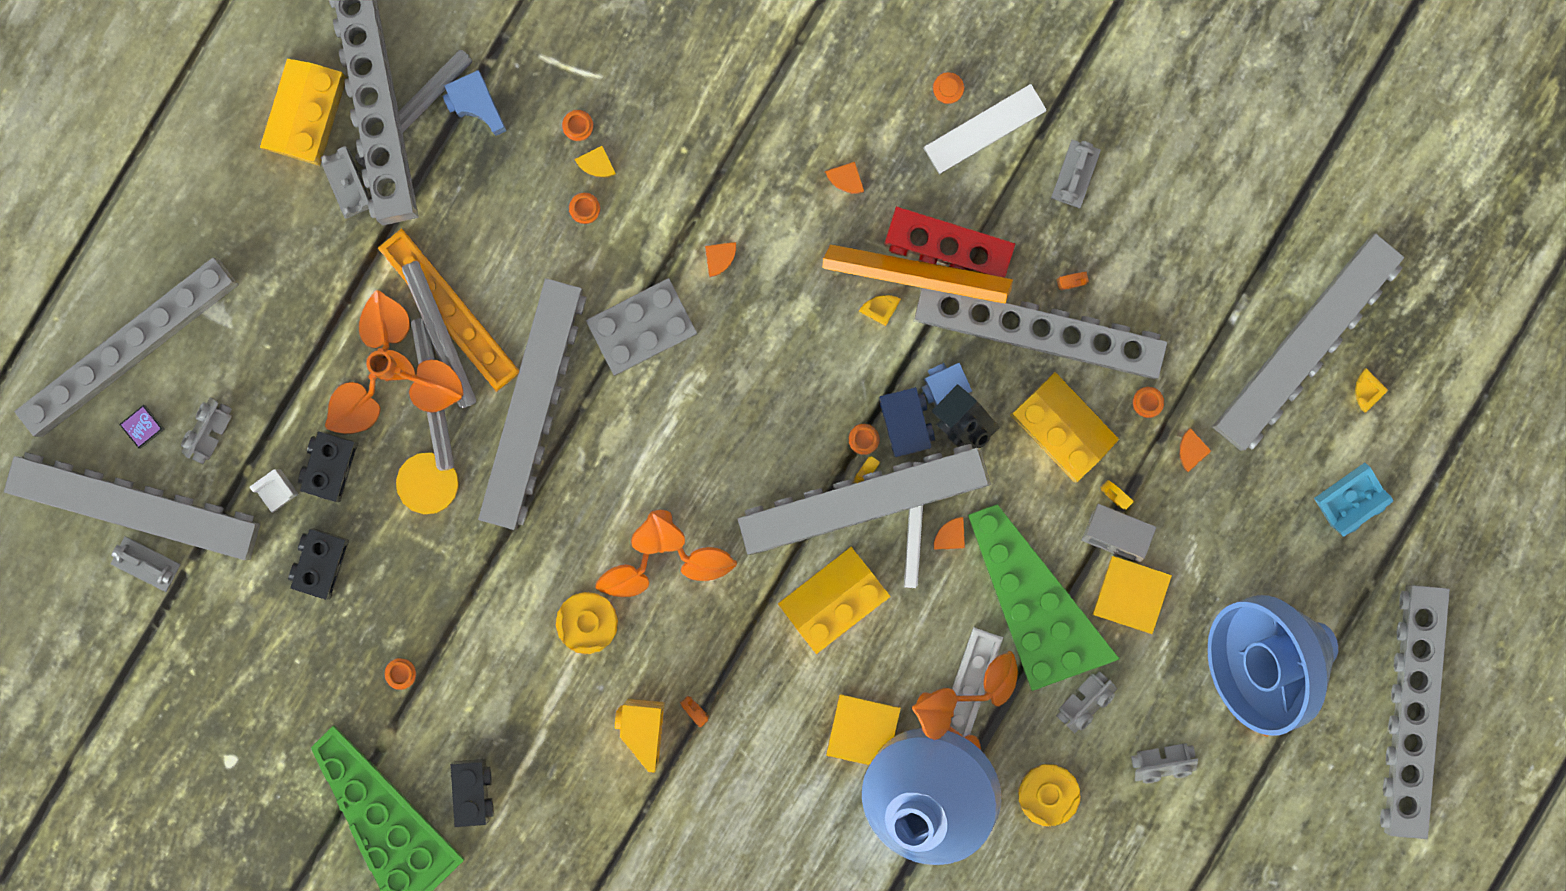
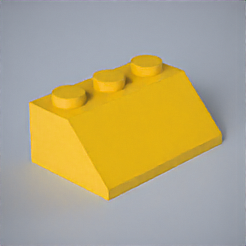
M287 59L260 148L320 166L321 157L326 149L347 77L337 70L309 62Z
M1056 372L1010 414L1073 482H1078L1119 440Z
M850 547L780 601L778 605L815 654H818L891 596L855 550Z
M627 699L616 710L615 729H620V738L648 772L655 773L659 765L665 702Z

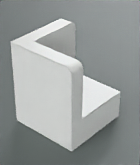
M281 469L272 470L250 486L253 492L259 494L271 513H274L299 495Z

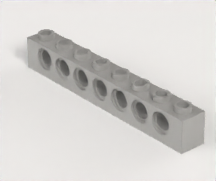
M329 0L331 7H335L337 19H333L336 36L342 39L343 49H339L340 61L343 68L347 67L349 76L348 79H345V88L348 97H353L355 107L350 110L351 119L354 127L359 128L360 139H356V145L360 158L364 157L366 169L362 170V177L365 187H370L372 199L368 200L370 215L372 218H376L382 226L419 218L377 0ZM352 4H361L358 13L348 15V8ZM366 33V40L362 44H353L354 37L357 34ZM364 63H372V69L368 74L359 75V69ZM372 92L378 93V99L374 104L365 105V98L368 94ZM375 123H384V129L379 135H371V127ZM388 152L390 154L389 161L383 166H377V157L381 153ZM390 182L395 183L394 193L390 196H383L382 189L384 185Z
M921 288L914 322L1150 379L1159 378L1167 346L1166 341L1160 340V334L1142 331V335L1129 333L1130 327L1112 323L1111 328L1100 326V320L1082 316L1081 321L1069 318V312L1058 309H1051V313L1038 311L1039 305L1021 301L1020 306L1009 304V298L1004 304ZM946 298L954 299L958 304L957 313L954 315L945 314L941 309V302ZM981 305L987 309L988 318L985 322H977L972 318L971 311L974 306ZM1005 313H1013L1017 316L1019 322L1016 329L1009 330L1003 326L1002 317ZM1036 320H1043L1047 323L1049 331L1045 337H1038L1034 334L1032 325ZM1072 327L1077 330L1079 339L1076 344H1068L1064 341L1063 331L1065 328ZM1101 334L1107 337L1109 347L1105 352L1095 349L1093 340L1096 335ZM1127 342H1134L1139 347V355L1136 359H1129L1124 354V346Z
M1406 585L1405 591H1401L1399 607L1403 609V621L1399 622L1397 626V640L1401 641L1400 653H1396L1394 658V671L1398 672L1397 684H1393L1391 691V701L1395 703L1394 715L1390 716L1388 724L1389 734L1393 735L1392 746H1388L1386 750V765H1390L1389 778L1385 777L1383 783V795L1387 796L1386 809H1382L1380 815V825L1384 828V833L1389 836L1428 839L1450 589ZM1420 609H1425L1428 613V621L1423 626H1419L1415 621V615ZM1418 640H1422L1426 646L1425 653L1420 657H1416L1412 651L1414 643ZM1419 671L1423 676V682L1418 688H1413L1410 684V677L1414 672ZM1416 702L1420 706V714L1417 718L1410 719L1407 715V708L1410 704ZM1415 734L1418 740L1417 745L1414 749L1407 750L1404 746V740L1408 735ZM1412 765L1415 770L1414 777L1410 781H1404L1401 776L1404 767ZM1409 796L1412 800V806L1409 811L1401 812L1399 810V802L1403 797Z

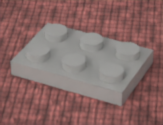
M669 278L586 320L614 376L697 335Z

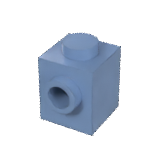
M943 363L927 370L930 376L924 379L926 385L921 387L929 404L934 402L936 406L957 384L968 393L972 392L960 363L949 368Z

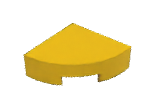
M603 146L574 159L584 172L592 176L606 178L616 175Z
M892 295L877 296L863 304L859 312L886 327L901 299Z
M1365 368L1357 379L1355 395L1363 412H1367L1388 389Z
M872 456L868 457L854 477L853 483L863 482V476L873 473L880 462Z
M1107 480L1100 487L1101 491L1120 509H1127L1134 502L1110 480Z

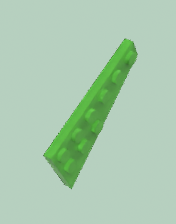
M998 504L968 515L1031 691L1119 660V657Z
M335 725L311 747L319 767L337 799L336 802L349 824V829L380 888L379 891H433L465 860Z

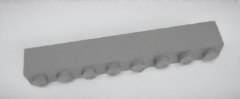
M1377 234L1369 236L1212 428L1240 451L1246 450L1248 447L1252 450L1263 438L1264 435L1260 432L1267 423L1272 426L1283 414L1284 411L1280 408L1286 400L1289 399L1292 402L1302 391L1303 387L1300 384L1308 375L1312 378L1322 367L1323 363L1320 359L1327 351L1333 353L1341 344L1343 339L1340 335L1347 327L1350 330L1353 329L1361 320L1363 315L1359 312L1367 303L1371 306L1380 297L1383 291L1379 288L1386 279L1391 282L1403 268L1399 264L1405 257Z
M214 257L14 412L33 436H45L239 284L220 260Z
M545 278L478 520L512 530H517L518 524L524 525L528 507L524 506L527 494H533L537 477L532 476L535 464L541 465L545 447L540 446L543 434L549 435L552 427L553 417L549 416L551 405L558 404L562 387L557 386L560 374L566 375L570 357L565 356L568 344L574 345L578 333V327L574 326L576 315L583 314L587 297L582 296V288Z
M968 444L954 448V455L943 458L941 453L933 454L923 458L924 464L912 467L911 462L894 466V472L887 475H882L881 471H876L864 475L863 482L852 484L850 479L833 484L835 490L823 493L822 488L805 492V499L793 502L792 497L775 501V508L765 511L763 506L745 510L746 516L737 519L747 555H754L990 486L991 482L980 448L973 449L972 445Z
M25 452L24 457H13L4 493L242 560H251L261 525L260 523L253 522L254 516L235 511V515L231 516L222 513L224 507L205 503L204 508L192 505L194 499L175 494L174 499L162 496L163 490L150 486H145L144 491L132 488L134 482L115 477L114 482L103 480V473L85 469L84 474L72 471L74 465L56 460L54 465L42 462L43 456Z

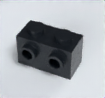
M959 384L932 410L940 420L936 425L956 447L971 444L973 449L981 448L988 443L990 437L1000 428L981 404Z
M318 431L317 437L312 436L307 448V454L311 455L308 466L302 467L298 477V484H301L300 491L333 502H341L358 442Z
M315 528L309 529L308 534L303 533L298 545V551L302 552L299 562L293 563L288 580L292 581L290 589L324 600L331 599L349 539Z
M486 759L454 761L450 764L454 827L486 825L490 821L489 817L494 816L493 798H488L487 786L492 785L491 767H486Z

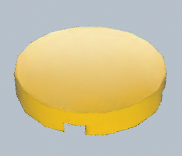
M419 453L407 459L401 466L396 479L397 493L404 505L414 512L425 515L439 513L450 506L458 492L459 480L455 468L444 471L437 469L434 453Z
M582 592L572 595L563 602L557 612L556 629L558 636L568 648L576 653L592 654L599 652L612 642L617 633L618 617L616 610L607 598L598 593Z
M1042 764L1032 768L1022 778L1018 788V801L1023 813L1032 822L1042 826H1056L1067 822L1076 813L1080 804V788L1076 778L1066 768L1056 764Z

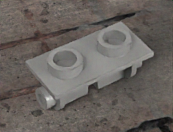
M1071 140L1051 198L1081 208L1101 150L1093 147V144L1089 142Z
M211 397L207 403L203 402L200 405L195 419L198 421L192 431L188 430L181 442V447H183L182 453L187 458H190L192 453H194L192 459L201 464H204L206 459H210L219 441L209 436L211 430L222 435L232 417L230 415L232 408L222 403L217 408L218 402Z
M126 536L120 546L117 545L112 552L114 558L111 565L164 592H167L181 565Z
M1100 671L1096 675L1092 673L1078 688L1085 696L1082 701L1073 694L1058 709L1060 712L1056 716L1064 724L1070 720L1066 726L1074 734L1078 730H1084L1092 722V715L1100 707L1104 708L1110 704L1115 697L1116 686L1110 680L1104 684L1108 679Z
M1184 743L1164 747L1165 759L1160 758L1158 748L1137 752V755L1131 756L1133 768H1139L1135 770V782L1143 780V783H1154L1161 780V777L1174 775L1175 778H1183L1191 775L1192 771H1196L1198 764L1197 758L1190 759L1195 758L1193 745L1187 746Z

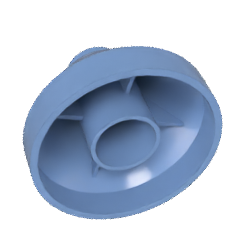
M1257 595L1225 607L1216 616L1208 637L1209 668L1214 685L1222 701L1241 723L1251 730L1264 735H1281L1308 724L1321 710L1327 692L1332 665L1338 655V643L1332 630L1325 624L1315 622L1278 598Z
M918 728L895 736L879 750L864 776L862 803L872 830L892 851L914 862L944 865L967 858L985 843L1000 813L1001 788L998 776L991 762L972 742L950 731H947L940 739L933 740L925 735L922 728Z

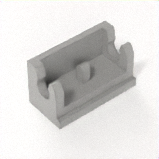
M344 146L337 149V153L333 155L322 156V161L320 162L344 218L347 219L368 210L370 196L351 151Z
M1097 504L1095 511L1091 514L1081 541L1139 564L1145 559L1156 527Z

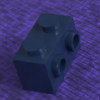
M915 387L879 397L894 458L932 448L930 442L936 440L932 424H926L923 411H927L928 408L923 392L918 393Z

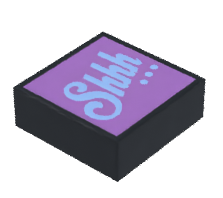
M142 405L119 424L138 449L143 448L165 430L146 405Z

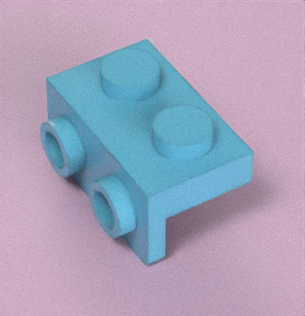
M1365 462L1314 498L1330 526L1342 536H1346L1359 529L1361 524L1374 515L1383 512L1394 501L1391 495L1382 488L1371 467Z

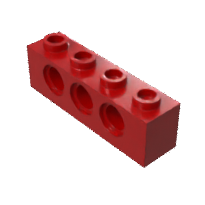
M897 206L884 245L890 247L889 252L906 257L909 252L918 255V261L937 265L938 261L949 265L951 268L1003 278L1006 276L1015 243ZM914 230L924 231L927 235V243L923 246L914 245L910 240L911 232ZM944 239L953 240L957 245L956 253L953 255L943 254L940 250L941 241ZM975 248L984 250L987 256L986 262L981 265L974 264L970 259L971 250Z

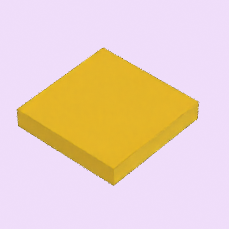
M1111 555L1092 615L1153 634L1172 575Z
M839 694L826 756L870 765L879 750L890 739L894 738L901 708Z

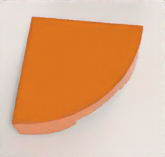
M855 162L825 171L828 180L836 188L851 194L864 192Z
M736 242L705 246L709 278L721 274L731 265L736 254Z
M1087 272L1070 274L1056 279L1058 288L1061 291L1089 283Z
M393 350L386 351L387 354L395 359L398 368L416 376L414 366L404 355ZM395 374L393 377H391L390 379H387V380H385V381L408 380V379H406V378H404V377H402V376H400V375H398V374Z
M1191 428L1185 432L1180 444V460L1184 469L1189 472L1211 452Z
M963 517L952 519L940 528L934 539L933 550L965 548Z
M687 696L680 702L682 708L700 728L709 720V715L691 696Z

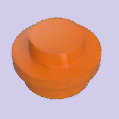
M947 72L939 75L933 84L935 97L944 104L957 102L964 92L962 79L954 73Z
M573 110L566 114L563 119V132L573 141H583L593 131V120L585 111Z
M579 193L572 198L569 204L570 215L578 223H592L600 214V203L590 193Z
M1154 387L1141 388L1133 397L1134 410L1138 415L1145 418L1157 416L1164 407L1163 395Z
M859 424L851 430L848 441L854 452L867 455L877 449L880 437L878 431L873 426Z
M404 658L392 660L385 669L386 682L392 688L398 690L410 687L416 679L415 666Z

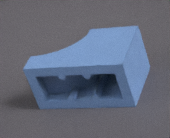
M479 70L444 85L448 94L443 95V99L450 113L456 111L460 118L467 115L481 119L491 128L495 136L507 131Z

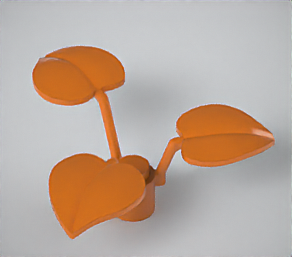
M376 290L371 295L363 308L359 321V334L366 346L377 348L383 345V347L378 348L377 351L371 353L367 358L366 365L370 372L368 376L370 379L368 393L364 386L355 382L344 383L333 392L328 405L325 427L336 433H359L375 424L381 411L380 405L371 398L375 393L377 378L387 380L398 374L413 381L414 383L409 390L410 399L417 408L425 412L444 410L461 400L464 395L463 386L458 375L451 367L441 361H422L417 367L416 376L397 367L395 359L387 354L386 351L389 349V343H399L407 336L410 329V318L406 310L399 303L379 290Z
M656 510L648 515L646 521L634 532L631 538L632 547L643 553L640 567L635 569L627 564L613 567L597 580L595 586L596 590L616 597H633L641 594L649 586V578L643 574L646 570L649 554L657 552L664 553V551L672 552L677 550L681 560L686 562L681 566L682 574L696 581H710L723 577L736 567L737 561L726 551L714 547L700 548L693 551L690 556L686 555L682 548L685 544V536L673 524L672 514L666 510Z
M1008 650L1007 653L999 655L989 664L984 675L983 685L986 691L984 695L957 696L955 691L950 688H942L933 693H922L917 703L912 707V710L917 715L925 735L933 740L940 739L947 731L962 736V734L950 726L957 702L988 701L991 698V702L995 706L1004 704L1012 695L1017 682L1018 669L1014 654ZM969 734L965 737V739L981 750L976 736Z

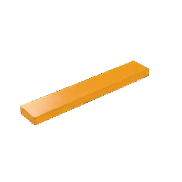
M402 228L378 247L406 283L402 267L413 261L419 262L449 335L496 392L518 376L519 369Z
M831 244L823 258L822 268L1004 304L1007 302L1013 279Z

